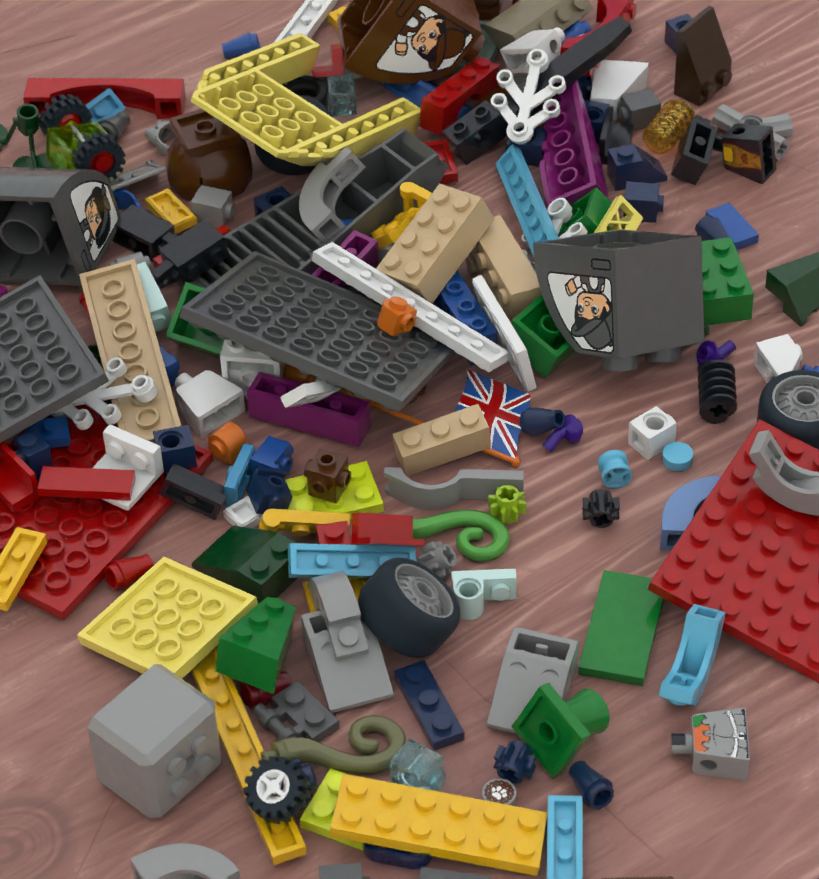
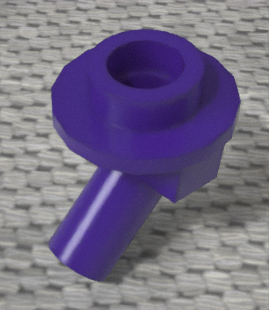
M728 340L718 348L715 342L704 341L696 353L698 365L707 360H723L736 350V345L731 340Z
M572 414L565 415L564 426L556 428L542 445L552 452L563 438L572 444L578 443L583 434L581 421Z

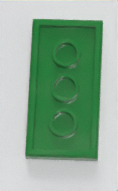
M607 570L603 571L578 667L579 675L640 686L644 685L664 600L662 597L647 590L653 578Z

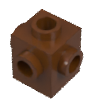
M319 449L313 460H308L304 470V476L307 477L308 495L337 504L351 481L352 474L348 469V457Z

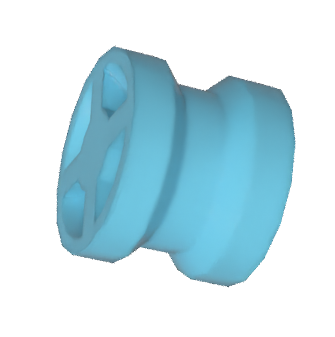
M609 450L599 457L597 465L601 472L604 486L616 489L626 486L631 481L632 471L628 466L627 455L623 451Z

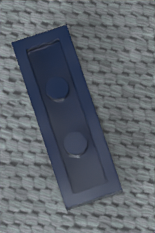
M425 660L394 670V679L433 751L464 741V730Z

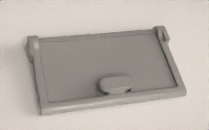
M151 159L146 161L145 165L118 174L115 180L113 177H110L111 189L114 191L166 172L165 166L155 164V161Z

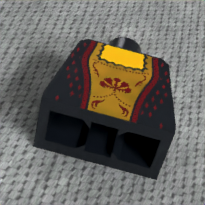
M737 123L723 136L718 134L715 136L712 149L723 153L724 167L727 170L760 184H763L776 171L772 126Z

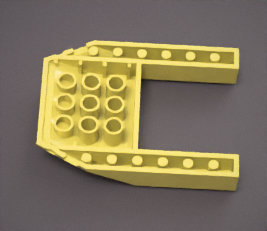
M302 33L205 69L191 98L192 103L276 158L300 166H317L320 161L327 166L346 146L356 157H359L383 143L402 128L415 136L420 123L421 109L402 97L344 124L332 118L282 85L309 74L313 70L321 45Z

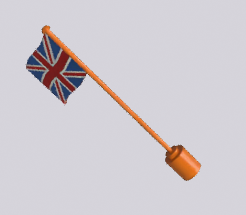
M285 363L283 378L303 384L315 382L317 376L303 374L298 368ZM467 369L466 386L455 412L479 404L489 426L491 447L482 450V452L512 463L514 468L518 467L521 460L516 455L518 439L522 432L519 419L521 413L530 407V394ZM340 389L336 392L347 396L359 398L355 396L352 392L347 391L345 389ZM359 398L369 401L370 406L415 425L425 423L402 412L387 410L381 404L372 400Z

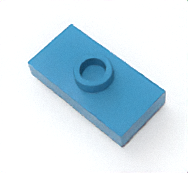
M243 444L234 465H230L227 470L226 483L224 485L226 508L241 500L252 478L250 458L255 453L254 445Z

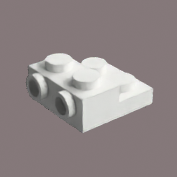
M224 340L220 354L222 377L243 389L244 400H248L247 390L259 372L283 378L285 363L275 362L270 356L261 352L247 350L242 344L233 340Z

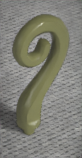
M376 715L365 716L352 723L348 732V738L351 747L357 752L372 755H354L311 739L295 737L272 742L271 750L261 752V760L269 761V757L272 756L278 759L284 757L289 761L300 759L301 763L317 764L349 773H377L392 767L402 758L406 748V736L402 728L389 718ZM368 731H376L383 734L389 742L388 747L379 753L372 754L378 751L379 743L375 739L364 738L363 734Z

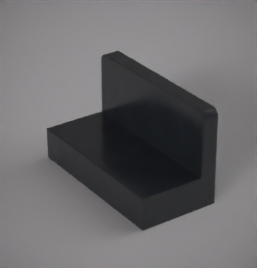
M612 106L607 107L600 136L599 156L601 164L606 165L608 149L631 145L634 129L632 124L613 122Z
M172 464L159 492L160 495L214 520L226 498L223 485L177 464Z

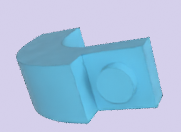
M697 604L691 607L686 615L683 634L674 664L669 674L661 683L660 697L667 698L670 703L680 706L687 704L696 706L713 666L726 612Z

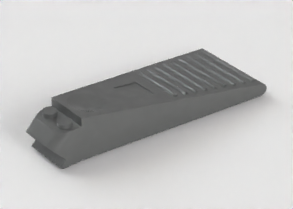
M402 128L383 143L357 157L366 168L343 189L335 205V213L340 220H354L328 243L324 244L302 221L299 212V199L301 191L223 235L230 256L190 283L207 288L254 251L313 275L320 267L312 261L313 251L331 242L340 246L354 230L373 238L371 235L372 231L383 224L387 225L397 214L403 212V198L400 196V185L402 183L412 182L433 193L440 184L448 164L439 158L440 154ZM414 199V207H417V201ZM176 281L181 288H184L179 281Z

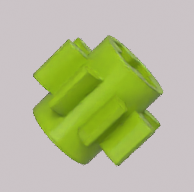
M512 485L497 487L496 495L488 496L490 514L496 516L503 523L518 522L519 513L526 514L524 491L519 492Z

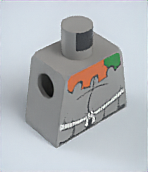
M746 708L694 714L691 716L690 734L671 733V754H691L692 772L695 774L748 781L750 754Z

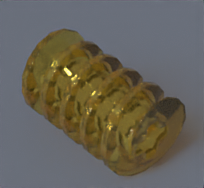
M671 99L665 102L643 132V140L646 146L659 154L674 148L691 119L695 117L693 108L685 101L679 99Z

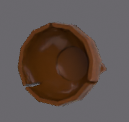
M203 109L170 118V126L177 136L168 148L166 156L167 176L171 189L183 200L192 201L201 186L202 177L203 186L232 191V198L243 193L252 180L253 167L247 142L241 137L240 133Z

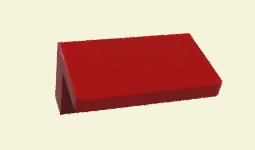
M341 44L330 45L332 65L313 67V77L344 75Z
M3 441L0 443V499L15 513L38 500L40 496H38V485L34 471Z
M352 513V545L425 546V539H413L412 515Z

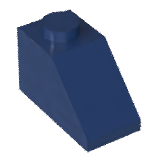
M635 144L608 149L607 176L615 191L626 189L627 181L642 183L667 181V175L659 160Z

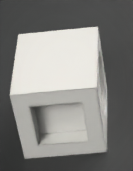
M655 406L629 422L628 444L649 460L663 452L667 444L675 442L677 422H675L672 416Z

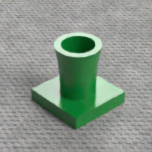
M548 682L539 686L511 727L522 741L530 746L534 756L537 757L549 775L554 778L564 772L590 735L600 734L607 729L610 717L604 699L594 690L582 689L564 702Z

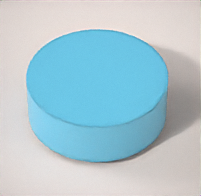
M683 442L669 443L663 449L662 462L670 470H686L692 465L693 450Z

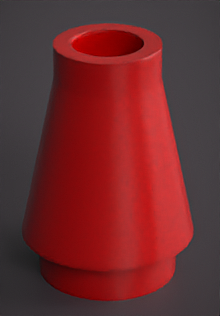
M148 554L111 560L110 565L105 566L104 574L108 585L113 590L118 588L124 590L141 578L154 565Z

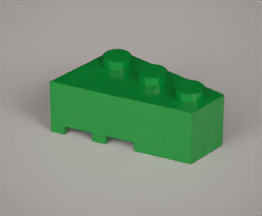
M267 596L219 637L215 671L274 694L276 682L280 676L282 664L285 661L292 640L296 607L284 603L279 598Z

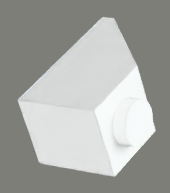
M788 334L756 343L754 365L766 383L782 373L799 370L800 361L803 359L802 350L798 344L793 342Z

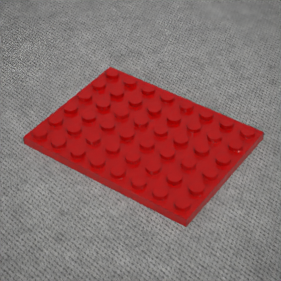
M87 405L74 406L78 410H88L93 417V424L88 429L80 430L67 417L71 445L50 448L53 467L93 468L106 454L103 431L109 424L104 421L101 415ZM49 415V416L45 417L44 419L54 418V416ZM117 423L112 424L113 426H115V427L118 428V424H117ZM25 429L19 435L24 434ZM12 441L8 446L15 452L14 441ZM194 444L197 467L188 470L201 475L214 461L213 452ZM168 473L161 474L130 510H124L102 499L40 496L38 500L14 513L0 499V555L17 527L45 533L47 537L46 546L16 597L65 620L105 577V566L110 565L111 560L122 559L175 503V501L159 494Z
M759 419L650 581L647 590L687 612L694 604L726 612L722 631L819 683V516L790 509L763 492L752 479L757 466L752 462L749 455L758 432L770 430L784 455L792 463L803 469L819 472V450Z

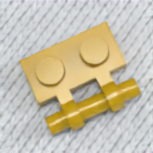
M413 207L406 212H401L387 225L383 224L372 231L371 235L374 239L378 240V249L395 243L421 208Z

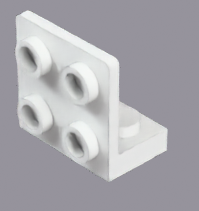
M109 424L103 431L106 454L93 468L135 470L136 479L131 500L102 499L124 510H130L164 472L161 447Z

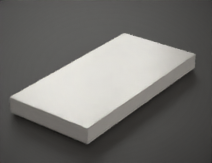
M479 275L473 278L472 284L477 302L497 331V344L509 352L507 361L524 390L529 392L536 389L526 347L483 276Z

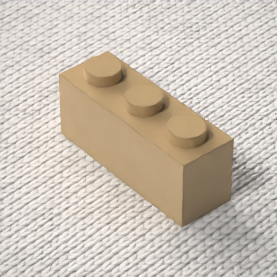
M479 404L392 434L395 454L407 477L491 447L489 426Z

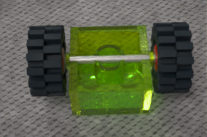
M64 94L59 95L60 100H57L55 97L52 98L53 104L49 105L46 103L44 107L47 111L42 110L40 114L43 117L40 119L42 129L47 134L46 158L56 169L95 170L108 177V180L110 177H113L115 180L117 178V171L122 173L123 168L121 165H125L126 162L123 158L125 157V152L122 150V147L97 121H91L93 117L89 112L90 110L78 97L75 96L74 98L73 95L67 94L66 98Z

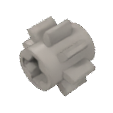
M439 540L420 547L423 554L417 558V562L431 569L442 580L451 576L452 570L450 568L456 565L457 559L454 550L449 545H442V542Z

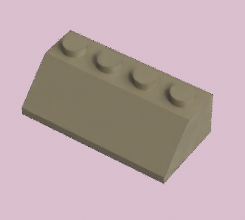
M519 0L485 24L483 28L500 50L534 30H550L558 27L564 32L594 8L588 0Z

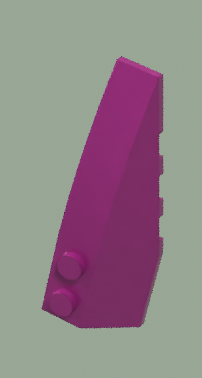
M577 80L563 93L554 98L559 102L560 114L555 118H549L545 121L546 140L542 143L544 156L543 160L540 161L539 169L547 208L552 201L558 198H565L571 205L596 187L609 200L598 147ZM551 106L548 108L549 111H553L556 109L555 106Z

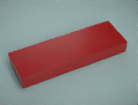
M43 466L37 487L38 496L131 500L136 479L135 470Z

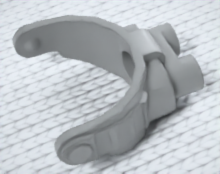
M158 120L155 127L147 128L144 133L145 137L149 138L150 142L156 146L159 154L167 155L169 148L164 142L170 138L177 137L170 126V121L164 122L162 120Z

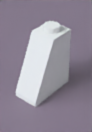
M602 60L599 68L594 70L590 101L610 104L613 107V121H616L619 118L618 108L621 107V95L645 90L647 87L648 63Z

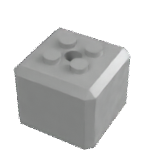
M161 664L151 666L96 713L87 727L97 780L148 818L163 817L221 764V749L214 701Z

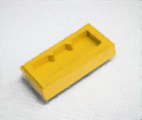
M169 188L145 198L146 207L156 217L174 225L175 234L197 225V217Z

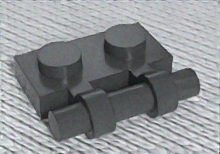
M298 681L271 698L272 706L275 709H268L263 703H260L253 710V713L259 718V724L265 730H271L277 736V741L301 737L321 742L339 729V720ZM287 720L293 727H286L283 722Z

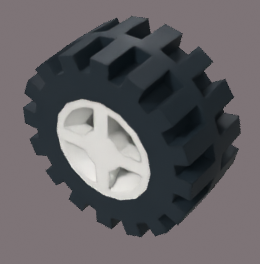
M272 756L269 757V761L264 759L258 761L260 766L258 768L253 766L250 769L253 773L252 776H246L245 778L248 786L243 787V792L247 796L245 798L247 804L258 816L268 822L280 824V821L287 823L291 821V816L299 817L301 815L299 812L300 808L306 809L308 804L305 800L306 798L310 799L311 792L308 790L311 786L310 781L306 778L307 775L294 762L284 757L278 759Z

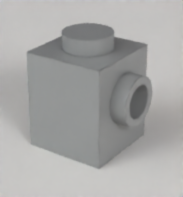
M201 185L191 201V210L197 217V224L205 219L214 228H218L224 224L227 225L228 221L234 218L236 205L232 200V191Z

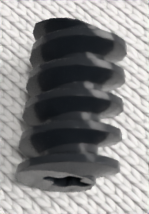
M707 360L698 365L697 371L699 414L706 422L717 424L725 421L737 410L735 368L728 361Z

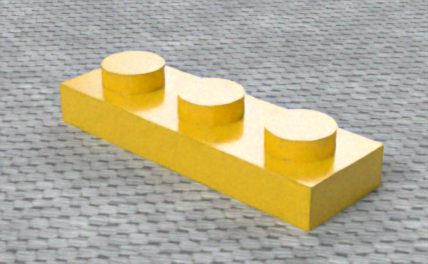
M17 527L0 555V610L8 611L47 544L45 533Z

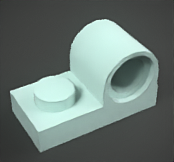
M516 569L451 571L452 592L458 601L460 618L463 620H474L480 617L484 611V601L516 599Z

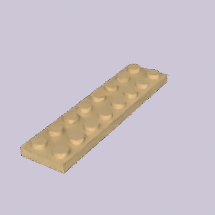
M135 259L85 272L79 274L104 372L108 371L106 368L107 362L115 357L121 358L127 367L126 373L116 378L108 388L130 384L139 375L151 377L158 388L156 397L146 403L138 402L134 395L111 399L112 404H115L122 414L121 419L117 422L118 428L154 443L153 431L179 427L181 422Z

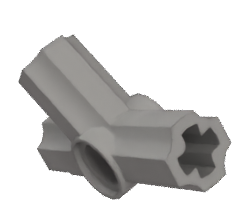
M723 104L717 108L716 113L712 117V124L726 132L737 123L772 126L775 159L777 161L782 159L789 149L790 141L785 139L793 134L789 114L761 118L754 114L743 115Z

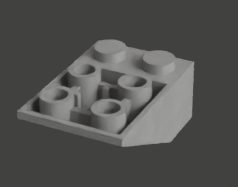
M319 610L301 615L302 635L329 712L335 713L394 697L378 638L368 628L362 616L360 620L369 648L368 653L336 661L325 620Z
M514 627L505 650L487 720V727L517 734L511 726L539 686L548 682L565 702L578 667L579 641Z

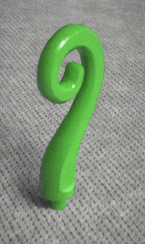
M455 510L426 518L413 519V539H425L455 527L472 526L466 527L458 533L456 544L460 554L473 561L485 562L497 559L505 553L510 543L509 531L505 524L495 516L482 511ZM483 530L492 535L493 542L488 546L477 547L470 543L472 540H481L484 535Z

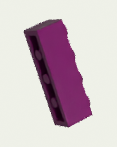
M263 372L257 374L248 388L249 417L357 447H360L371 428L370 402L335 392L318 402L285 408L280 397L301 386L303 383Z

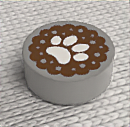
M492 779L482 789V800L515 806L516 788L513 783L506 779Z

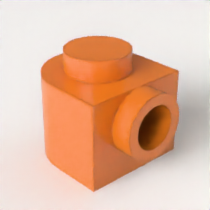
M393 296L383 301L377 325L391 336L409 332L415 325L417 310L408 305L405 299Z
M228 421L208 437V448L221 463L232 465L236 461L243 444H247V439L238 425Z

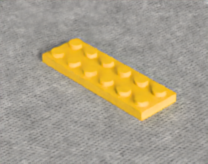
M343 773L329 837L538 876L547 812Z

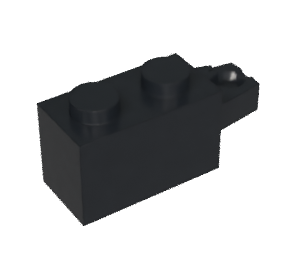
M697 114L691 119L680 138L670 175L696 185L708 166L717 132V127L711 125V120L702 118Z
M131 205L120 214L113 242L134 253L142 252L143 256H148L150 261L154 263L153 258L161 255L159 249L178 236L175 234L174 225Z
M204 219L159 249L163 262L151 271V274L160 289L176 281H179L183 286L186 282L190 283L230 256L224 236Z

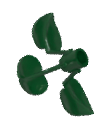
M23 104L18 107L17 117L13 118V124L9 132L0 124V151L2 144L7 145L16 127H18V130L23 135L29 137L31 156L18 158L14 162L13 167L58 169L57 162L52 155L44 153L36 156L33 135L38 131L39 127L44 135L47 134L43 131L40 119L43 117L39 114L38 108L32 104Z

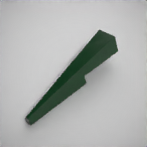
M819 252L767 270L765 288L784 303L783 312L800 327L806 323L807 317L813 311L817 312L819 310Z

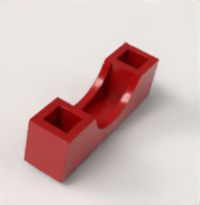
M477 57L422 98L419 127L441 136L444 135L443 130L458 120L460 111L469 97L480 101L498 86L497 74L500 71V65L491 62L487 58Z

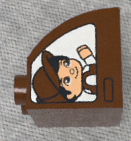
M351 0L337 19L343 66L360 76L386 83L411 84L418 83L420 80L426 82L451 74L462 59L467 62L473 61L485 42V36L482 34L479 22V12L476 9L474 0Z

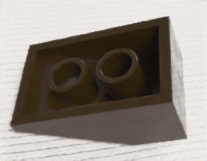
M711 6L706 7L680 28L677 37L674 95L699 107L708 99H711L723 86H727L732 78V60L714 8Z

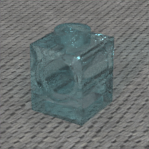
M353 74L327 76L331 115L357 114Z
M410 738L390 761L392 783L437 791L445 780L443 756Z

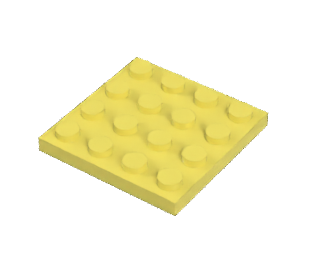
M163 557L80 631L77 637L81 645L143 674L154 664H161L182 679L219 644V637L256 607L258 601L254 595Z

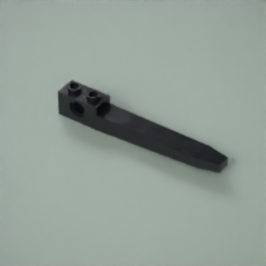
M620 16L595 29L549 63L547 70L540 73L535 94L547 87L550 78L555 75H560L565 79L567 89L615 51L632 32L630 24ZM526 80L518 85L522 93H524ZM557 82L553 86L559 87L562 83ZM507 93L505 96L508 101V107L518 117L520 108L510 94ZM555 94L554 96H552V97L549 98V99H554V98H556L559 94ZM485 100L443 130V133L452 151L465 165H468L507 136L508 123ZM498 100L495 104L500 105L504 101ZM545 101L531 110L530 117L543 108Z

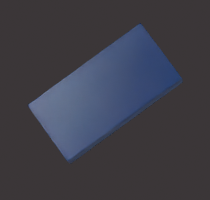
M730 202L706 211L705 216L711 215L713 218L720 220L727 235L732 238L736 250L758 242L759 234Z

